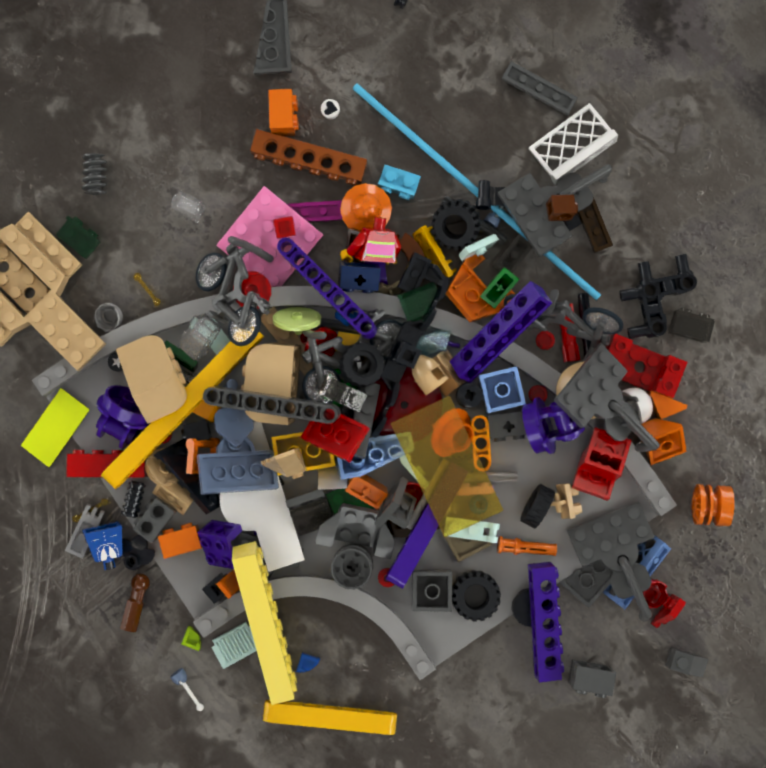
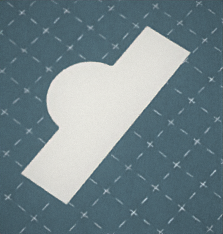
M253 422L254 428L247 437L253 443L255 451L270 450L262 423ZM279 476V488L277 490L220 493V507L226 520L229 523L240 524L244 531H256L268 572L305 560L289 508H287L285 502L286 498Z

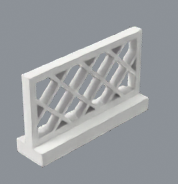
M589 103L531 145L529 150L557 186L559 179L569 173L576 172L616 143L618 134L614 129L611 130ZM589 110L594 116L593 122L583 121L582 115ZM570 123L579 124L578 133L567 132V126ZM581 124L591 125V134L580 133ZM594 126L603 127L606 132L603 135H593ZM555 134L563 135L562 144L551 143L552 136ZM565 136L577 137L576 145L564 144ZM579 137L590 138V144L586 147L578 146ZM540 145L548 146L547 155L538 154L535 149ZM550 146L562 148L560 157L549 155ZM564 148L575 149L574 156L571 158L563 157ZM548 159L560 160L559 167L552 171L548 166Z

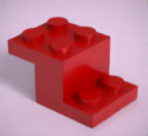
M595 427L592 431L588 447L581 454L571 488L608 501L611 497L615 481L622 475L632 440L626 438L623 441H615L605 430Z

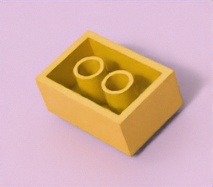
M303 432L271 437L274 456L300 448L307 468L306 471L336 466L334 455L300 438Z

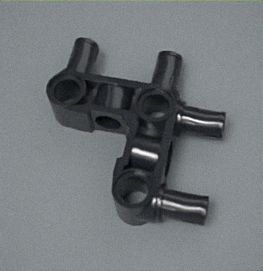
M687 254L675 256L678 268L677 275L658 279L652 278L649 261L638 263L640 283L635 288L619 291L621 302L633 299L640 300L644 324L627 328L629 339L643 336L647 338L658 337L667 331L666 314H663L661 304L662 298L671 294L675 296L693 290L697 285V279L692 270L689 269ZM684 278L690 281L689 288L683 286ZM646 286L652 287V289H653V294H652V295H647V294H646V292H645V287H646ZM654 323L660 325L661 330L659 333L653 331Z

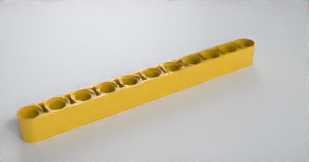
M253 326L250 332L242 329L234 337L237 342L247 340L252 335L255 327ZM259 331L256 338L245 346H237L230 341L185 387L187 399L182 407L171 414L151 422L105 469L101 476L114 489L120 487L203 401L204 391L207 388L218 386L249 352L260 343L264 335Z

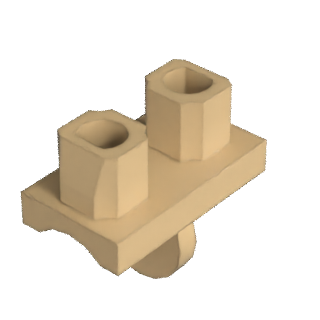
M570 483L556 485L555 501L551 503V506H556V512L561 513L562 519L576 518L575 515L582 513L581 504L573 503L572 496L578 495L579 490L571 488L572 485Z

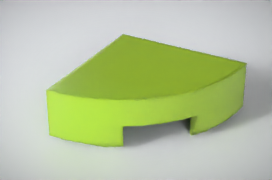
M188 626L181 645L200 651L201 638L199 633L193 627Z

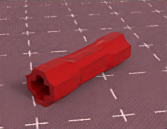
M570 303L569 306L572 308V311L574 312L573 303ZM567 316L565 317V320L574 324ZM560 324L563 362L579 361L580 354L579 346L576 343V336L567 334V328Z

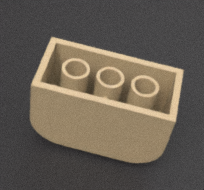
M154 335L145 336L116 349L132 397L147 424L182 407L187 399V392L183 384L187 382L181 372L178 361L173 359L175 356L171 347L166 348L160 337Z
M270 342L254 347L247 356L246 365H243L242 376L245 377V381L241 386V390L297 398L301 345ZM252 396L249 397V404L255 407L256 399ZM269 399L268 407L272 410L276 408V403L274 400ZM291 402L287 404L288 411L294 413L295 405ZM245 411L256 422L289 425L295 422V418Z

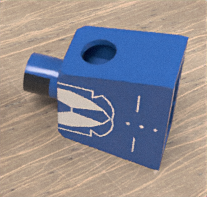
M119 521L82 530L94 561H103L104 570L114 569L116 567L114 558L122 556V526Z

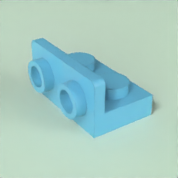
M384 165L380 180L378 181V187L387 194L394 192L399 194L398 197L402 199H414L421 176Z

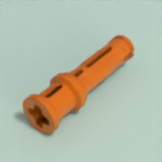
M499 536L497 553L510 552L518 555L521 552L556 556L557 544L521 541V539L516 537L515 539H506Z

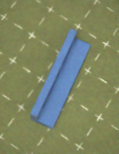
M656 536L653 539L656 543L652 548L646 549V542L637 545L640 550L638 555L642 554L643 558L639 564L646 567L649 576L653 574L671 550L665 542ZM610 584L603 593L625 610L634 599V596L626 599L618 598L616 595L613 596L609 593L612 588Z

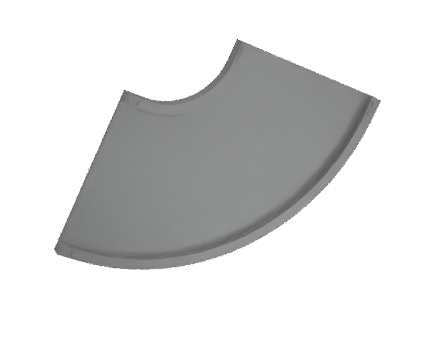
M313 286L272 287V295L269 300L271 306L268 310L272 307H275L277 311L289 307H306L319 312L321 318L337 320L335 318L336 310ZM323 287V292L329 291L331 287ZM354 290V292L344 291L367 316L375 309L385 311L386 314L374 322L375 325L387 319L396 320L401 324L407 321L419 320L429 306L383 293H363L361 290ZM219 294L153 312L110 331L100 337L106 345L80 371H77L64 358L32 379L40 394L46 396L50 403L60 388H62L89 409V412L72 435L81 450H85V454H92V450H104V454H111L112 450L124 451L129 446L128 444L124 449L119 448L120 440L107 433L101 438L96 436L98 430L96 424L102 414L96 405L98 398L110 386L121 385L129 387L124 372L113 371L108 366L109 356L115 353L117 348L150 335L158 336L163 342L167 340L177 348H184L188 351L190 357L198 361V367L194 372L179 364L187 382L183 384L186 387L216 356L197 328L210 319L207 314L210 310L218 312L214 309L212 300L218 297ZM345 298L337 299L336 305L343 304ZM236 300L233 304L229 305L235 311L241 308ZM435 308L437 313L427 330L423 331L416 348L422 351L420 355H425L429 358L435 357L447 348L454 357L482 330L483 326L475 322H469L467 319L448 311ZM258 309V312L261 317L264 313H262L261 310ZM254 316L253 323H252V325H253L254 327L256 326V317H255V316ZM216 320L221 329L229 338V322L227 324H224ZM261 322L259 331L264 335V338L258 345L277 342ZM235 323L233 326L234 337L243 329L238 328ZM388 323L380 326L377 330L396 339L400 327ZM424 334L435 336L446 334L450 341L459 343L460 348L448 345L440 348L436 345L435 341L429 340ZM374 338V346H376L381 340ZM514 342L479 374L482 375L517 367L526 404L532 403L528 396L530 388L534 385H542L548 392V397L544 402L546 407H549L557 397L556 386L561 373ZM393 344L382 355L388 356ZM335 351L332 357L340 360L343 353ZM247 356L218 386L223 387L229 379H235L238 382L236 389L241 390V386L245 381V377L242 376L243 365H246ZM322 361V366H328L333 369H339ZM300 369L297 390L298 399L302 392V382L304 379V374ZM324 370V375H326L329 371ZM339 374L340 379L347 383L344 377H342L341 374ZM477 376L471 383L476 384L480 388ZM315 377L309 381L312 388H316ZM328 380L326 383L328 385L326 393L332 398L334 393L330 389V381ZM459 387L447 396H444L441 392L443 401L442 415L453 408H461L468 413L470 421L474 416L478 415L487 418V415L522 412L523 405L486 414L483 397L477 406L464 408L456 400V392ZM352 388L346 389L341 393L338 401L345 400L348 393L351 394ZM212 391L210 397L214 401L217 400L218 394ZM466 391L467 394L464 395L465 399L469 398L471 401L473 393H468V391ZM319 392V395H318V398H317L316 401H317V402H326V401L322 398L321 393ZM231 393L232 403L235 404L237 402V397L235 394ZM406 401L401 402L403 409L408 407ZM313 408L312 413L307 412V414L313 416L315 409ZM192 412L172 432L171 440L161 444L157 449L166 448L182 440L181 430L184 429L183 425L205 419ZM550 417L553 429L557 430L554 418ZM295 418V422L289 425L262 423L270 450H273L271 437L304 432L310 421ZM481 418L475 420V428L480 430L484 427V421ZM594 418L587 423L585 430L579 434L578 438L568 442L556 440V451L554 454H549L547 451L535 453L527 435H525V439L513 440V436L505 437L506 441L494 442V438L490 439V468L487 471H479L477 469L473 471H516L518 473L517 482H489V486L494 487V493L492 495H482L486 498L488 507L484 513L476 515L479 521L500 524L496 536L498 538L499 536L506 539H515L516 537L521 539V541L557 544L556 556L521 552L518 555L510 552H501L500 554L497 553L498 543H491V546L457 562L441 529H438L415 567L416 570H451L452 586L459 576L461 577L463 573L471 572V570L483 571L489 574L498 584L501 593L500 605H498L496 613L493 612L492 617H487L484 621L477 620V622L464 619L462 615L458 614L453 603L452 612L412 611V574L403 589L395 584L392 587H383L378 581V574L384 568H391L406 541L405 537H393L395 546L391 559L374 556L373 547L363 546L371 553L373 558V570L368 582L355 590L339 586L332 577L331 563L341 547L354 543L334 540L332 547L315 544L318 530L299 536L293 517L292 521L300 546L303 548L305 560L300 561L298 568L285 566L274 570L272 576L268 579V583L272 585L273 600L294 596L318 597L342 603L364 614L387 633L419 680L435 671L437 665L513 614V599L521 590L529 588L528 564L551 562L557 567L559 573L556 584L582 567L567 530L637 502L640 503L648 522L658 515H664L676 507L677 504L641 453L635 450V445L631 442L622 475L615 481L611 497L608 501L579 491L578 495L572 496L573 503H580L582 506V513L575 515L576 518L562 519L561 513L556 512V506H550L546 516L536 529L520 521L528 499L540 483L554 490L555 493H557V484L570 483L572 485L581 454L588 447L593 429L597 427L605 430L604 419ZM208 421L212 438H218L221 441L223 437L216 432L215 423ZM506 421L503 429H507V432H510L509 430L513 428V424H509ZM139 429L137 437L144 429ZM433 431L422 440L413 442L415 450L408 453L411 456L413 465L415 467L419 465L426 472L424 477L428 481L432 479L439 467L440 458L432 448L431 437ZM478 438L475 444L477 448L482 449L485 447L486 442L483 438ZM471 444L465 451L456 452L449 456V458H452V456H455V458H458V456L464 457V455L470 457L472 455ZM198 448V453H210V448ZM480 457L477 460V466L484 468L487 465V460L484 457ZM400 458L366 474L385 485L388 492L401 476L408 479V482L412 481L419 484L402 465ZM318 469L304 471V476L293 479L292 476L279 475L284 481L282 489L286 500L318 489ZM100 477L122 511H124L123 505L126 503L124 499H127L126 493L129 492L127 490L130 487L129 481H137L146 485L143 488L144 494L141 495L143 499L140 500L141 505L138 507L140 508V511H137L138 516L140 514L144 515L147 511L145 506L151 499L155 500L158 498L152 493L157 484L149 477L128 478L117 489H114L103 477ZM470 483V487L477 486V483ZM324 489L325 494L330 493V492L336 490V489ZM475 495L455 496L456 514H453V512L445 513L440 522V528L445 525L446 516L460 518L471 512L469 501ZM193 501L184 515L177 511L164 530L173 528L174 531L180 530L181 525L191 522L193 526L198 524L200 530L211 520L228 521L224 517L221 507L206 515ZM476 502V507L479 508L480 504ZM161 506L155 508L156 515L162 516L164 514V509ZM126 516L134 528L136 518ZM146 521L143 525L144 530L151 532L152 524ZM484 528L486 534L489 536L490 528ZM242 530V532L254 535V531ZM158 538L153 543L147 541V548L155 550V561L195 619L193 623L203 638L245 611L240 590L229 599L224 595L215 604L202 590L220 573L225 575L233 569L209 565L203 548L164 559ZM351 561L348 566H352V569H355L357 564ZM548 580L541 583V588L547 586ZM472 585L467 588L464 593L466 603L473 607L482 605L487 599L486 589L481 585Z

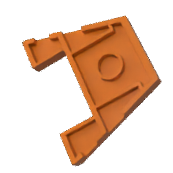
M475 254L465 259L446 291L448 298L469 322L499 313L505 307V297L515 294L511 289L495 309L480 297L487 286L473 269L485 260L483 255L477 256Z

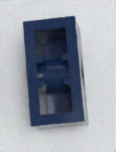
M340 261L338 285L345 292L361 290L363 293H373V291L379 290L381 268L378 264ZM359 275H361L362 278H360L359 281H356L355 278H358Z

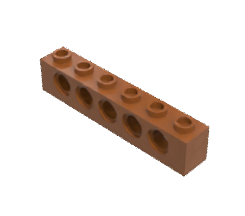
M256 129L250 150L255 159L265 161V159L273 160L272 163L283 166V164L291 165L290 168L298 171L306 169L309 170L310 174L320 176V174L328 175V179L334 181L339 179L346 180L347 184L353 186L362 184L367 166V159L259 129ZM270 145L277 146V150L273 153H269L267 148ZM288 150L296 152L292 158L286 157L285 153ZM306 155L314 157V160L310 163L304 162L303 159ZM330 160L332 165L329 168H324L322 162ZM343 165H349L351 170L348 173H343L340 171V168Z

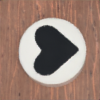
M327 99L321 105V113L326 119H335L340 113V106L337 101Z

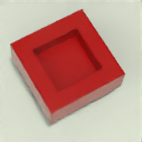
M293 216L273 219L277 239L297 236Z

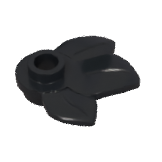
M141 535L135 536L131 542L128 539L122 538V554L125 557L124 565L130 570H137L142 565L149 564L155 556V550L147 548L148 542Z

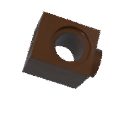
M551 195L546 202L548 221H571L578 212V203L575 202L574 195Z

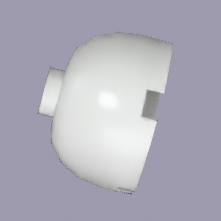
M628 388L622 391L623 402H628L637 411L639 416L638 422L640 424L646 422L653 412L651 397L640 388Z

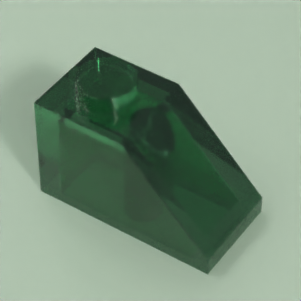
M434 282L397 296L407 321H418L423 315H426L438 290Z

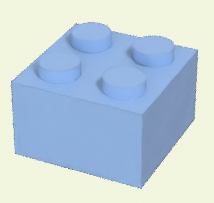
M517 367L478 376L486 414L526 405Z

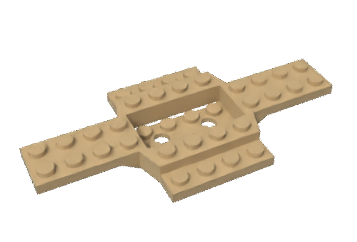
M27 212L15 225L10 224L0 230V264L2 262L9 264V269L6 272L0 271V287L27 313L25 316L0 291V346L2 347L15 333L32 325L77 371H80L106 345L60 297L69 278L82 264L30 212ZM28 288L35 290V295L32 298L25 296V291Z

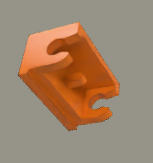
M366 474L347 480L345 491L377 510L388 495L385 485Z

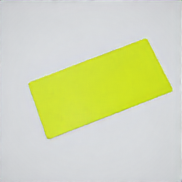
M60 388L21 446L46 466L50 467L85 418L89 409Z

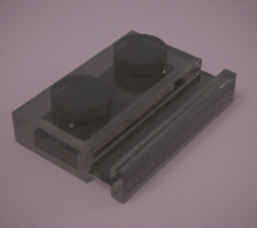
M327 498L289 510L299 536L318 530L322 523L333 516Z

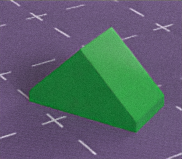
M504 267L493 277L480 297L495 309L520 279Z

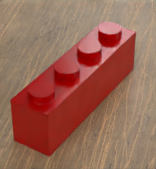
M73 450V453L67 454V477H102L101 474L123 450H112L111 454H104V450H92V454H85V450ZM146 460L129 478L148 477L145 471Z

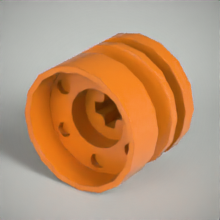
M696 484L691 502L694 524L702 525L704 523V525H710L713 518L715 526H730L734 516L735 503L732 487L718 485L713 493L711 485H706L704 488L703 484Z

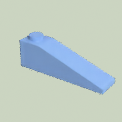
M411 432L369 438L367 453L364 459L353 457L349 463L335 456L341 480L361 477L414 451Z

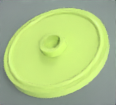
M289 307L281 309L273 315V324L276 327L286 331H294L296 335H301L302 331L313 329L321 323L320 313L306 307Z

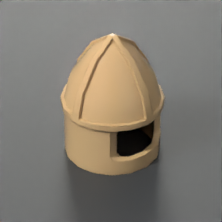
M420 355L414 369L412 368V375L415 379L414 382L419 385L425 395H428L449 378L435 360L425 355Z

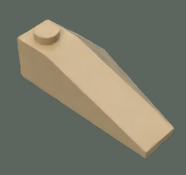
M300 448L261 461L263 466L286 477L292 476L293 479L304 476L303 472L307 470Z

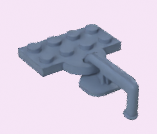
M229 379L223 387L236 389L238 382L235 379ZM230 394V396H229L230 402H232V395H231V394ZM225 407L219 409L214 415L216 432L223 439L217 445L216 453L197 455L201 495L277 490L279 488L277 472L261 464V461L273 457L274 451H255L253 443L247 437L254 428L253 420L246 414L245 410Z

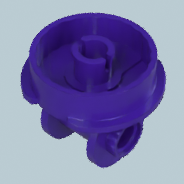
M121 385L110 386L98 398L96 405L102 414L96 424V428H98L96 436L101 438L107 433L120 440L119 448L124 449L136 439L139 429H145L149 425L135 403L129 387Z
M536 397L532 403L523 405L522 416L526 435L532 449L537 454L546 451L549 454H554L556 451V440H562L563 442L572 441L578 438L579 434L585 430V427L580 428L555 401L549 407H546L544 401L540 397ZM550 417L554 418L557 430L553 429Z

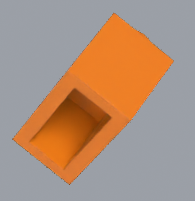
M192 522L181 525V529L176 531L173 528L163 530V534L158 536L163 558L166 559L203 548L197 533L199 531L198 524L193 526Z

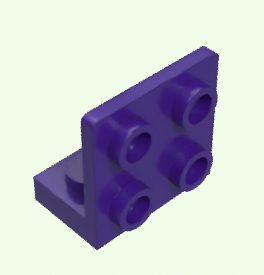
M211 520L197 532L209 565L234 569L232 563L233 548L230 541L234 540L242 532L240 524Z

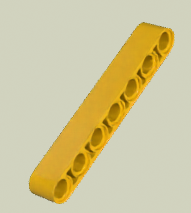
M265 700L263 721L394 735L396 732L397 713L290 701L271 705L270 700Z

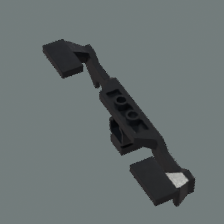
M413 252L397 287L416 296L423 279L435 283L436 289L422 318L403 322L384 363V372L380 377L388 391L379 415L372 424L370 436L375 438L386 424L388 409L391 406L393 407L398 398L399 383L406 367L414 369L422 352L416 348L423 331H426L434 320L437 313L436 305L439 300L444 298L448 289L450 278L444 276L438 265L431 264L432 260L416 252ZM348 393L340 410L342 415L353 419L357 396Z

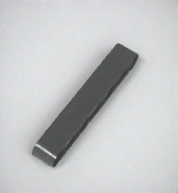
M221 386L207 388L203 393L204 402L209 405L321 423H333L341 414L339 407L335 404ZM212 390L218 394L216 401L210 397ZM231 393L235 394L237 397V402L235 404L230 402L229 396ZM250 396L256 399L255 407L251 406L248 402ZM269 399L274 400L276 403L274 410L268 407ZM289 402L293 403L296 407L294 413L289 412L287 409ZM308 405L313 406L315 409L313 416L306 412ZM328 408L335 412L333 419L326 416Z

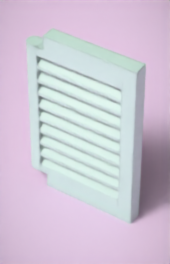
M247 622L212 640L214 646L211 648L223 669L257 651L251 628Z

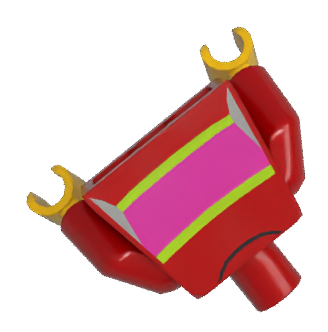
M375 217L373 228L363 227L351 245L340 252L342 261L347 257L348 262H353L352 256L355 255V258L361 261L385 262L386 265H389V263L397 264L396 258L401 250V244L394 231L385 229L386 218Z

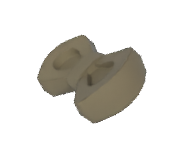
M400 280L392 285H386L383 282L379 283V290L376 293L390 294L391 296L394 294L398 295L402 291V289L397 287Z

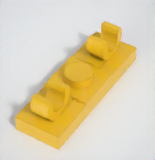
M426 225L420 227L412 235L423 250L424 256L432 260L431 264L438 265L444 276L452 277L457 269H450L448 264L452 260H445L441 248L430 233L433 227L427 228Z

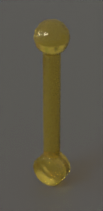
M135 273L133 278L136 281H139L142 287L150 295V297L153 299L154 305H160L161 300L154 296V294L150 291V289L141 279V275L139 273Z
M106 498L101 499V502L91 507L88 512H92L94 507L106 506L108 500ZM82 513L74 515L72 517L73 522H79Z

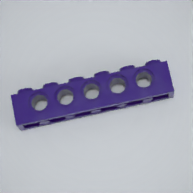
M530 281L450 360L459 378L471 383L552 304L542 287Z
M551 562L528 564L534 676L539 683L562 680V673H564V664L561 661L560 655L563 654V646L559 638L562 635V628L558 621V617L561 616V610L557 604L560 591L559 587L556 586V579L559 578L557 567ZM548 580L547 586L541 588V583ZM549 599L548 605L542 606L543 601ZM550 618V622L547 625H543L544 620ZM551 637V641L544 644L545 639ZM553 656L550 662H545L547 657Z

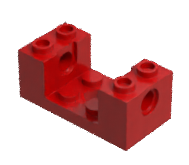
M610 335V342L608 346L606 345V349L628 371L621 381L646 391H654L666 397L674 398L688 363L687 361L671 355L663 356L633 344V340L621 335ZM636 362L644 364L643 372L639 373L635 370Z

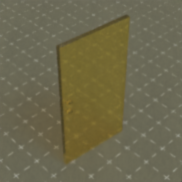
M450 396L391 423L444 538L504 511Z

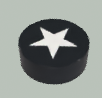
M117 352L109 356L108 366L111 370L120 372L123 369Z

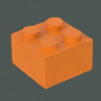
M292 89L268 90L271 133L281 136H295V130H299V121L297 114H295V111H298L297 96L293 95Z

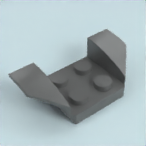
M343 503L335 515L319 526L315 544L332 547L334 540L373 547L374 556L391 559L395 540L386 523L381 528L374 525L379 510Z

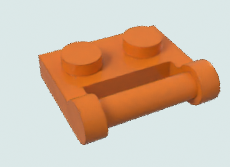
M210 438L209 440L187 439V474H199L197 455L216 453V447L220 442L218 438ZM198 448H210V453H198Z

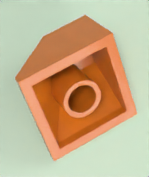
M657 418L641 424L660 445L657 450L646 452L650 465L687 452L682 424Z

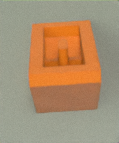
M648 391L647 393L652 399L653 410L657 419H664L687 409L688 405L654 391Z

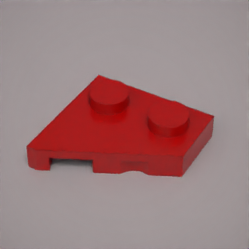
M674 594L668 595L662 604L663 607L651 624L659 628L661 623L665 625L669 621L674 620L686 602Z

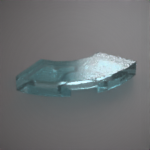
M439 330L421 336L416 346L417 349L422 351L420 355L429 357L432 353L447 351L451 331Z

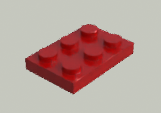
M328 408L326 416L333 419L335 412ZM340 414V417L333 423L310 421L300 438L350 463L370 429L368 426Z

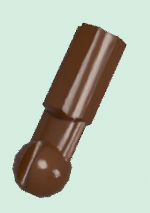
M136 574L131 580L132 592L130 599L127 600L120 629L124 631H137L144 604L142 602L144 593L150 586V580L145 574Z

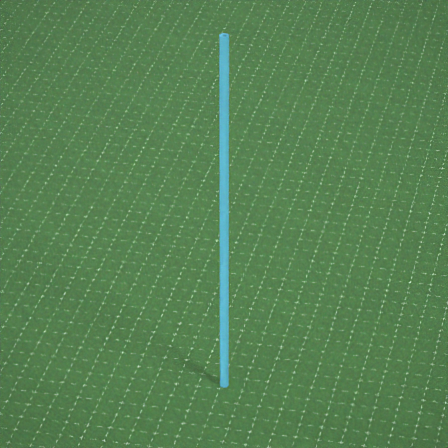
M358 83L354 85L353 90L478 198V187ZM491 206L493 212L526 239L514 219L499 206ZM549 251L544 254L546 258L597 301L601 296L599 292L553 252Z

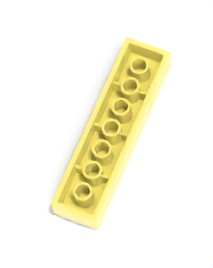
M254 541L234 546L232 563L271 705L295 699L294 692L297 691V678L295 671L292 672L291 655L287 652L286 637H283L282 634L283 626L281 619H278L277 603L273 601L272 585L268 583L267 566L263 565V551Z

